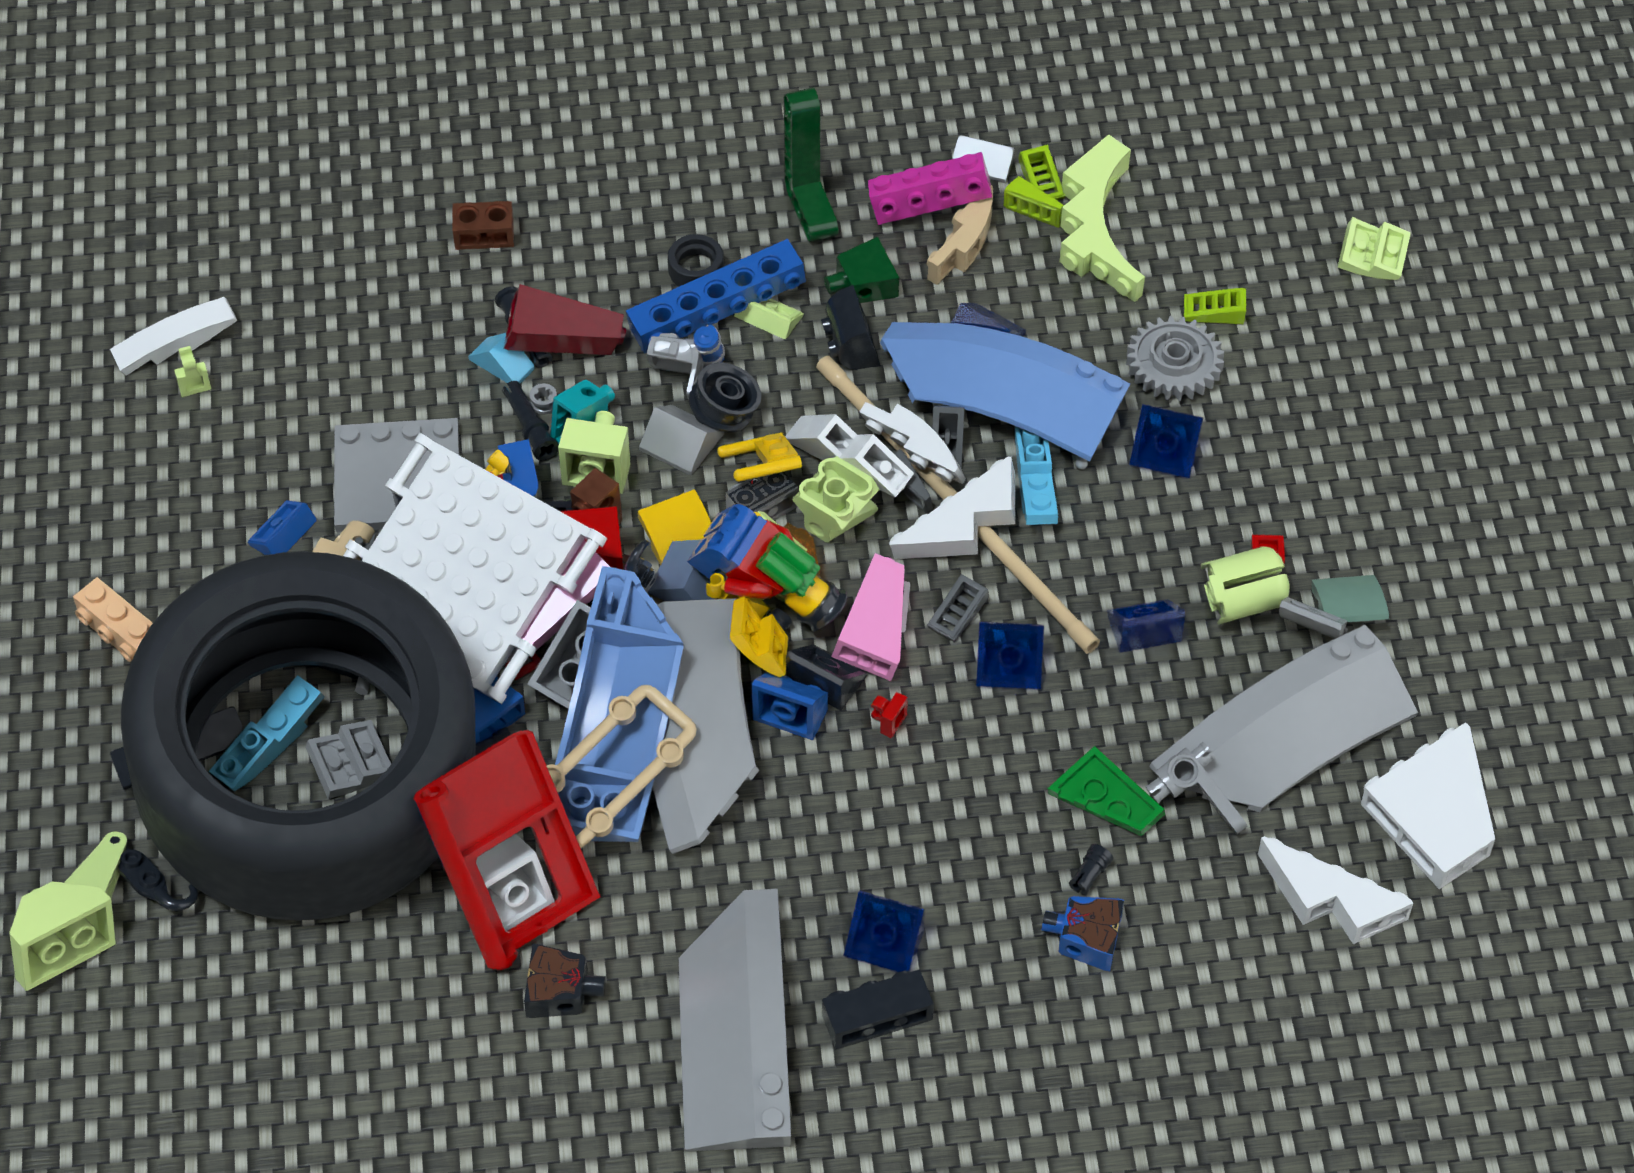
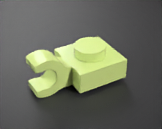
M190 346L178 349L183 367L174 371L181 397L211 390L205 363L195 362Z

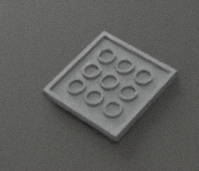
M458 418L335 425V531L342 532L348 522L353 520L364 522L374 530H382L396 509L392 491L387 489L385 484L389 478H394L416 444L414 440L417 435L422 433L434 442L459 455ZM426 450L404 484L406 488L411 486L431 455L430 451Z

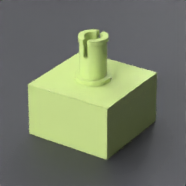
M607 411L597 412L595 422L566 418L558 446L562 485L575 487L596 468L618 482L620 493L623 494L630 468L628 427L613 425L615 416Z

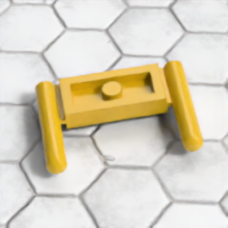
M782 432L718 447L717 450L720 458L756 451V454L763 462V464L735 470L733 476L737 482L802 468L800 456Z

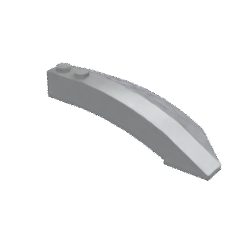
M736 598L665 601L657 604L666 617L667 623L674 633H677L684 646L672 703L692 719L697 729L694 739L683 749L684 757L682 762L676 767H665L655 777L653 791L667 844L672 854L702 843L710 833L707 827L717 815L723 817L739 797L736 791L742 783L748 779L752 780L759 771L755 763L744 704L740 650L730 640L733 601ZM670 718L664 739H675L683 731Z
M1363 625L1309 651L1258 681L1209 715L1152 761L1149 767L1155 772L1184 748H1188L1191 752L1200 743L1204 742L1209 750L1203 753L1202 756L1212 752L1216 759L1203 768L1227 799L1246 804L1248 810L1261 812L1263 807L1318 769L1362 743L1416 717L1418 711L1387 648L1366 625ZM1181 761L1175 766L1174 772L1179 780H1186L1190 777L1192 769L1189 763ZM1196 784L1186 789L1201 793L1202 798L1207 799Z
M778 889L744 890L679 957L685 1152L791 1147Z

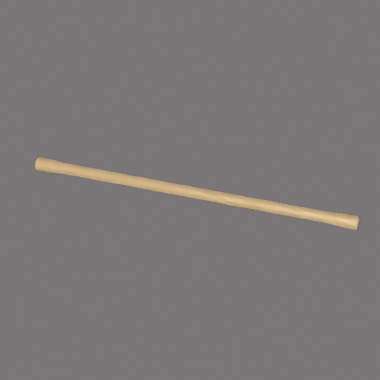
M824 356L819 360L816 368L833 386L841 391L859 412L865 402L875 406L830 356ZM882 431L881 435L896 451L901 449L907 458L910 459L904 447L894 442L890 438L891 435ZM912 464L915 471L943 500L948 496L957 494V491L947 481L935 474V470L929 467L923 470ZM978 526L979 539L1066 629L1068 635L1086 654L1094 651L1100 643L1095 634L1070 612L990 526Z

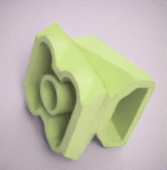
M835 456L820 462L818 472L812 478L805 479L800 484L799 492L792 500L804 514L805 529L824 542H830L877 512V505L870 499L880 489L871 476Z

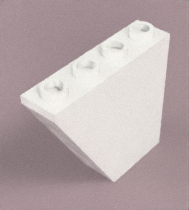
M1466 722L1456 729L1453 727L1447 729L1440 736L1439 740L1431 745L1428 743L1424 744L1415 752L1413 757L1406 761L1400 760L1396 762L1388 773L1382 777L1375 776L1365 784L1361 805L1438 889H1441L1490 856L1495 842V835L1471 729Z

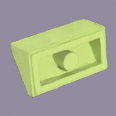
M769 299L759 303H749L744 311L735 313L734 317L782 339H786L801 320L804 313L776 300Z

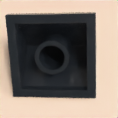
M814 644L790 650L786 655V676L793 681L805 685H814L828 692V704L840 711L867 675V672L833 658L831 653Z

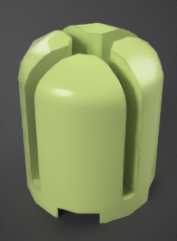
M1263 546L1201 563V569L1207 568L1209 581L1204 584L1211 611L1218 610L1221 616L1217 624L1279 608L1281 601L1289 596L1287 574L1277 575L1282 572V568L1285 566L1282 558L1274 549Z

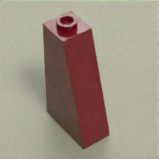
M520 284L511 302L503 349L512 351L612 355L616 345H622L625 338L626 328L622 327L624 314Z

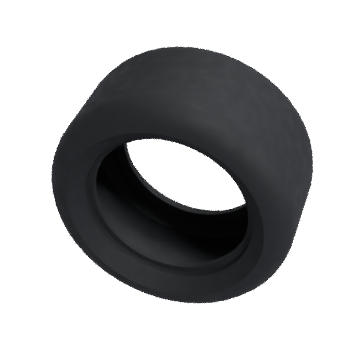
M306 551L263 555L235 563L198 581L168 605L150 626L131 661L124 685L121 704V734L140 817L160 853L184 879L212 899L252 915L281 920H319L363 910L391 897L422 875L439 857L415 803L414 795L427 784L476 756L474 688L467 661L454 633L434 606L409 584L381 568L350 557ZM294 665L327 666L341 669L363 678L390 699L400 712L408 728L403 746L395 760L374 783L358 794L339 803L309 810L274 809L238 797L219 784L206 771L196 756L203 728L212 712L226 696L253 677L271 670Z

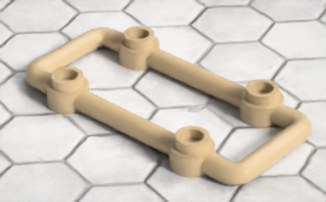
M641 685L628 696L614 698L609 704V715L559 764L546 765L559 793L565 787V775L617 725H628L636 716L635 707L644 698H648L683 729L675 739L666 738L658 744L656 750L657 757L605 808L597 807L588 812L586 827L576 835L580 848L587 845L594 837L608 835L613 829V818L665 767L672 768L678 766L684 757L683 749L696 736L697 729L692 719L651 685Z

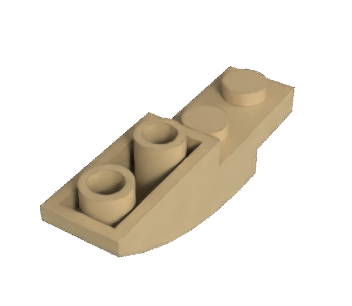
M992 185L991 198L970 202L963 210L959 209L952 219L953 232L947 237L944 245L938 251H933L927 260V280L938 285L954 267L965 272L981 251L990 228L993 202Z

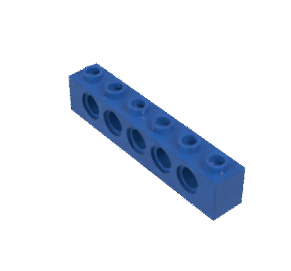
M783 240L625 310L629 329L645 354L647 353L652 336H659L662 333H674L679 338L686 337L702 326L713 325L723 318L744 311L751 302L767 301L779 293L798 287L806 282L804 264L789 240Z

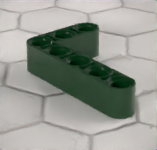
M814 87L786 93L783 97L784 181L788 196L808 242L837 236L839 230L836 216L820 182V102Z

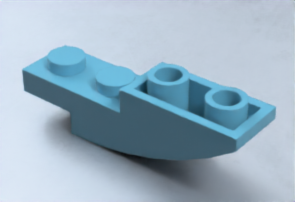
M1015 426L1018 478L1022 511L1025 514L1026 525L1058 524V510L1052 479L1049 442L1034 433Z
M297 675L258 723L255 724L251 721L209 772L233 791L241 788L262 772L308 727L304 721L325 696Z

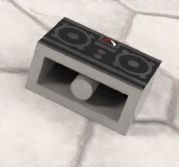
M785 472L749 479L743 483L735 484L729 491L725 492L726 509L734 504H740L753 512H765L773 520H776L798 507L792 498L799 492V489Z

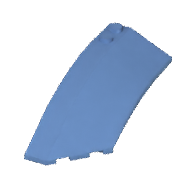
M892 322L880 341L883 350L889 351L893 359L891 365L901 382H905L910 390L908 396L912 404L915 400L953 407H964L965 410L977 412L1034 433L1089 462L1130 386V383L1122 380L1120 377L1110 374L1072 354L1019 335L959 323Z
M602 566L586 623L587 628L555 765L559 764L609 715V704L614 698L628 696L641 685H651L673 702L684 647L683 642L677 633H674L666 621V617L653 598H650L642 587L641 581L635 572ZM644 698L635 707L636 716L628 725H617L565 775V787L558 795L575 836L586 827V816L590 810L597 807L605 808L657 757V746L665 738L669 717L648 698ZM655 778L613 818V829L608 835L594 837L591 841L639 842Z

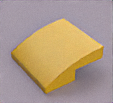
M695 489L638 510V519L651 541V549L660 565L672 541L703 539V535L712 523Z
M745 596L734 600L730 640L749 660L763 670L779 678L785 676L788 648L787 634L773 614L761 619Z

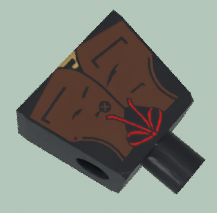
M532 944L524 997L526 1018L579 1015L583 1010L585 995L604 997L606 976L587 975V960L582 954L540 944Z

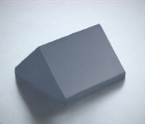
M701 539L672 541L658 569V577L648 591L649 594L664 601L715 599L706 594V584L710 583V579L687 562ZM721 570L720 574H722L725 579L726 573Z

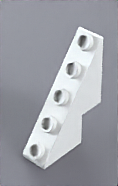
M836 414L801 416L785 436L790 444L821 460L838 456L871 476L881 491L893 497H896L905 488L906 483L914 474L874 434L857 435Z
M1006 457L996 461L986 473L979 478L971 479L964 489L954 496L945 498L940 506L929 514L920 516L915 524L906 531L894 535L889 542L894 559L978 554V526L1015 524V470L1012 458Z
M1265 836L1261 838L1258 856L1303 925L1332 912L1351 942L1355 944L1409 919L1413 902L1405 894L1392 892L1378 886L1368 878H1360L1348 873L1338 865H1330L1320 861L1308 852L1297 851L1284 845L1278 839Z

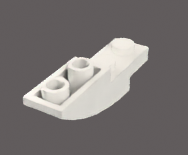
M865 402L859 413L866 421L865 426L869 430L879 435L882 431L891 435L890 438L904 447L910 456L909 461L918 468L925 470L926 467L935 470V474L947 482H951L953 479L961 484L964 483L966 478L960 465L944 441L924 420L899 404L895 406L890 414Z

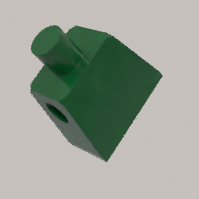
M878 237L839 254L836 257V273L824 277L825 286L829 294L854 285L860 303L899 297V276Z

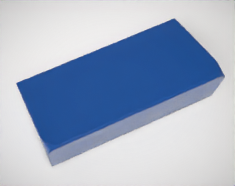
M286 500L247 543L264 555L288 552L316 522V517L306 503Z

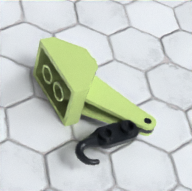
M110 832L105 835L99 845L64 883L52 881L22 896L9 933L15 979L25 991H28L116 945L111 898L120 874L139 895L155 900L162 907L171 911H182L190 908L198 898L197 888L190 884L188 886L190 895L187 898L181 900L172 898L168 894L164 875L142 852L128 849L125 834Z

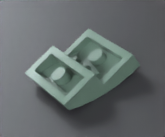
M1374 575L1311 580L1312 593L1318 600L1320 610L1345 619L1347 622L1389 619V611L1383 591Z

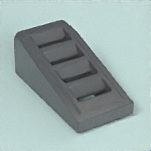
M899 449L894 454L914 473L901 492L925 514H929L933 511L930 494L906 454Z
M961 574L927 624V627L955 643L989 598L988 589ZM965 592L966 594L972 596L974 599L971 602L970 600L961 596V594ZM958 601L961 604L967 606L968 608L966 611H964L963 609L954 605V603ZM951 610L960 615L961 619L957 620L946 613ZM944 619L954 625L955 628L951 631L939 624V622Z

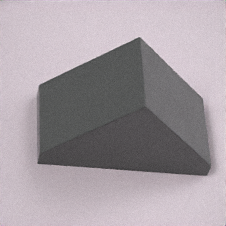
M933 406L932 429L944 441L961 467L964 407Z

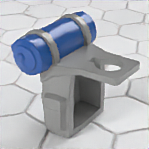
M711 324L697 329L693 339H680L674 333H662L659 336H652L647 350V359L652 368L690 374L686 392L688 400L689 393L693 385L697 383V377L703 366L723 362L725 356L721 335L717 328Z

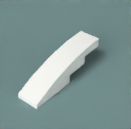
M222 297L167 317L137 332L110 350L119 370L127 376L149 360L158 365L176 353L180 348L190 346L193 351L235 323L237 319L227 299Z

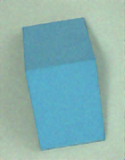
M506 333L487 337L468 356L470 361L506 383L511 381L521 383L535 369L534 364L524 351L503 349Z

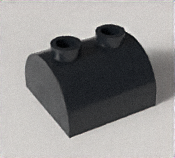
M854 285L838 291L826 304L825 312L827 317L821 319L826 336L831 334L833 336V340L827 342L832 358L839 357L840 362L845 367L853 370L881 366L870 327Z

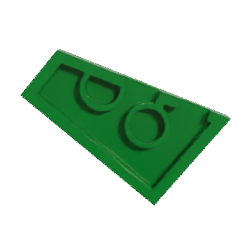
M1095 746L1047 788L1049 795L1139 836L1145 834L1165 815V809Z

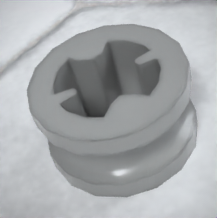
M545 383L534 386L529 395L530 403L535 412L538 414L551 413L553 398L557 396L556 389L550 384ZM546 396L547 401H541L540 397Z

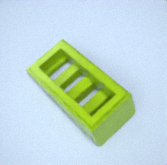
M1048 145L1021 151L1018 161L1025 179L1042 191L1054 188L1055 193L1048 195L1055 200L1064 199L1065 194L1063 193ZM1038 162H1042V163H1043V165H1040V166H1036V167H1032V166H1031V164H1034V163H1038ZM1045 170H1046V172H1047V174H1043V175H1039V176H1035V175H1034V173L1041 172V171H1045ZM1048 179H1050L1051 183H1047L1038 186L1037 182L1045 181Z
M1020 176L1005 188L1004 207L1057 228L1060 227L1063 204Z
M1246 288L1184 294L1185 321L1192 322L1196 320V322L1244 324ZM1194 304H1199L1198 311H1194ZM1206 305H1211V309H1206Z

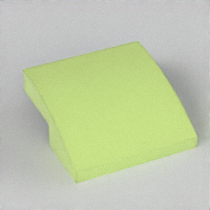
M1352 217L1347 224L1338 268L1378 279L1399 280L1402 275L1411 232L1387 222H1383L1380 228Z

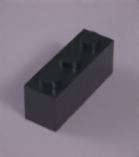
M920 969L912 972L901 971L893 975L892 978L879 982L868 981L859 988L846 992L842 990L835 991L822 999V1017L835 1050L933 1020L934 1003Z

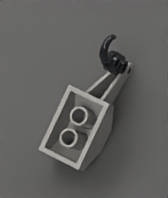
M643 540L630 554L624 570L635 572L641 581L642 587L648 593L656 581L659 572L651 568V563L641 558L643 551L649 546V541ZM579 600L575 602L528 682L529 686L568 709L587 628L586 623L591 607Z

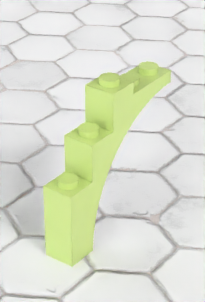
M1107 135L1063 172V193L1070 201L1062 207L1060 227L1070 236L1061 242L1059 262L1066 269L1075 272L1080 277L1091 271L1095 277L1114 287L1119 294L1136 302L1143 296L1145 276L1137 271L1115 247L1109 236L1103 214V207L1110 190L1117 180L1129 169L1131 149L1112 136Z

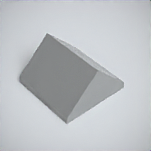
M674 405L654 407L639 445V450L692 476L724 435V432L699 423L694 415Z

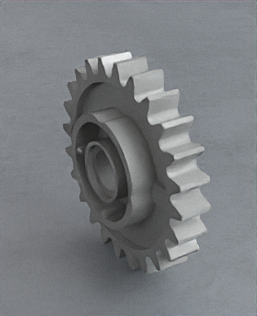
M1169 316L1168 322H1164L1158 317L1156 325L1148 321L1146 322V329L1137 328V335L1131 336L1126 354V365L1129 366V375H1135V384L1144 383L1143 391L1154 389V397L1164 393L1166 400H1169L1171 395H1175L1177 400L1181 401L1184 394L1190 399H1193L1194 392L1204 395L1205 387L1212 389L1214 381H1219L1220 373L1223 371L1224 351L1220 350L1221 341H1215V333L1206 334V325L1197 328L1196 320L1187 324L1185 317H1181L1179 322H1175L1172 316Z

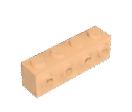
M96 577L73 596L77 608L75 614L84 625H89L104 642L110 643L127 661L131 662L140 642L153 623Z

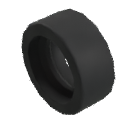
M691 234L683 236L675 241L668 250V273L671 280L678 287L724 267V252L721 245L713 238L705 235ZM690 255H703L713 261L711 266L699 271L687 270L678 263Z

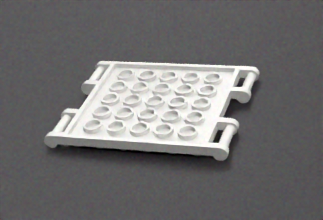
M419 433L414 440L416 444L394 478H389L385 484L387 489L402 497L398 506L369 550L350 539L345 546L347 550L343 556L356 559L358 556L362 558L363 562L393 574L423 595L441 614L454 633L467 661L473 688L502 704L507 697L505 694L523 664L537 650L535 646L521 639L524 632L555 585L573 594L578 586L576 584L578 578L598 547H603L607 538L598 531L585 526ZM426 450L430 451L431 455L409 489L406 488L404 484ZM584 539H587V542L585 543L582 550L574 560L566 575L563 576L562 573L564 572L572 557L580 547L581 543ZM514 648H516V653L514 654L509 664L501 674L500 678L498 679L494 687L491 686L492 682L494 681L499 671L507 661L508 657L510 656Z

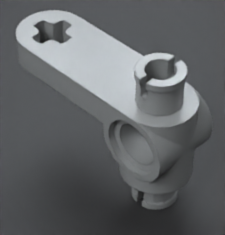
M1204 742L1200 743L1191 752L1188 748H1184L1177 755L1172 756L1154 772L1158 778L1145 786L1149 794L1159 789L1152 796L1159 804L1167 795L1171 794L1176 798L1187 788L1196 784L1236 834H1239L1248 827L1238 811L1203 768L1216 759L1212 752L1202 756L1203 753L1209 750ZM1181 761L1189 763L1192 769L1190 777L1186 780H1179L1174 772L1175 766Z

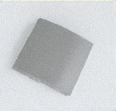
M1289 597L1281 601L1279 615L1283 619L1334 639L1346 634L1348 628H1345L1347 624L1345 619Z
M371 720L341 725L338 734L307 740L306 750L328 799L370 786L391 765Z

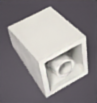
M514 834L477 858L476 864L505 930H510L555 902L536 852L517 834Z

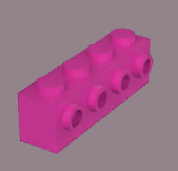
M982 152L966 154L960 158L938 161L931 165L909 168L903 172L881 175L868 180L869 197L878 225L992 197L990 178Z

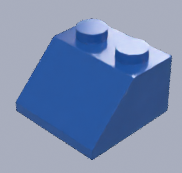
M766 672L754 679L752 683L753 720L814 740L828 710V692L814 685H805L793 681L788 676L779 678Z

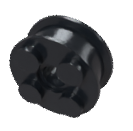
M723 362L705 366L697 377V383L693 385L689 393V405L695 414L696 420L701 424L723 432H738L748 426L753 412L761 402V390L756 380L742 368Z

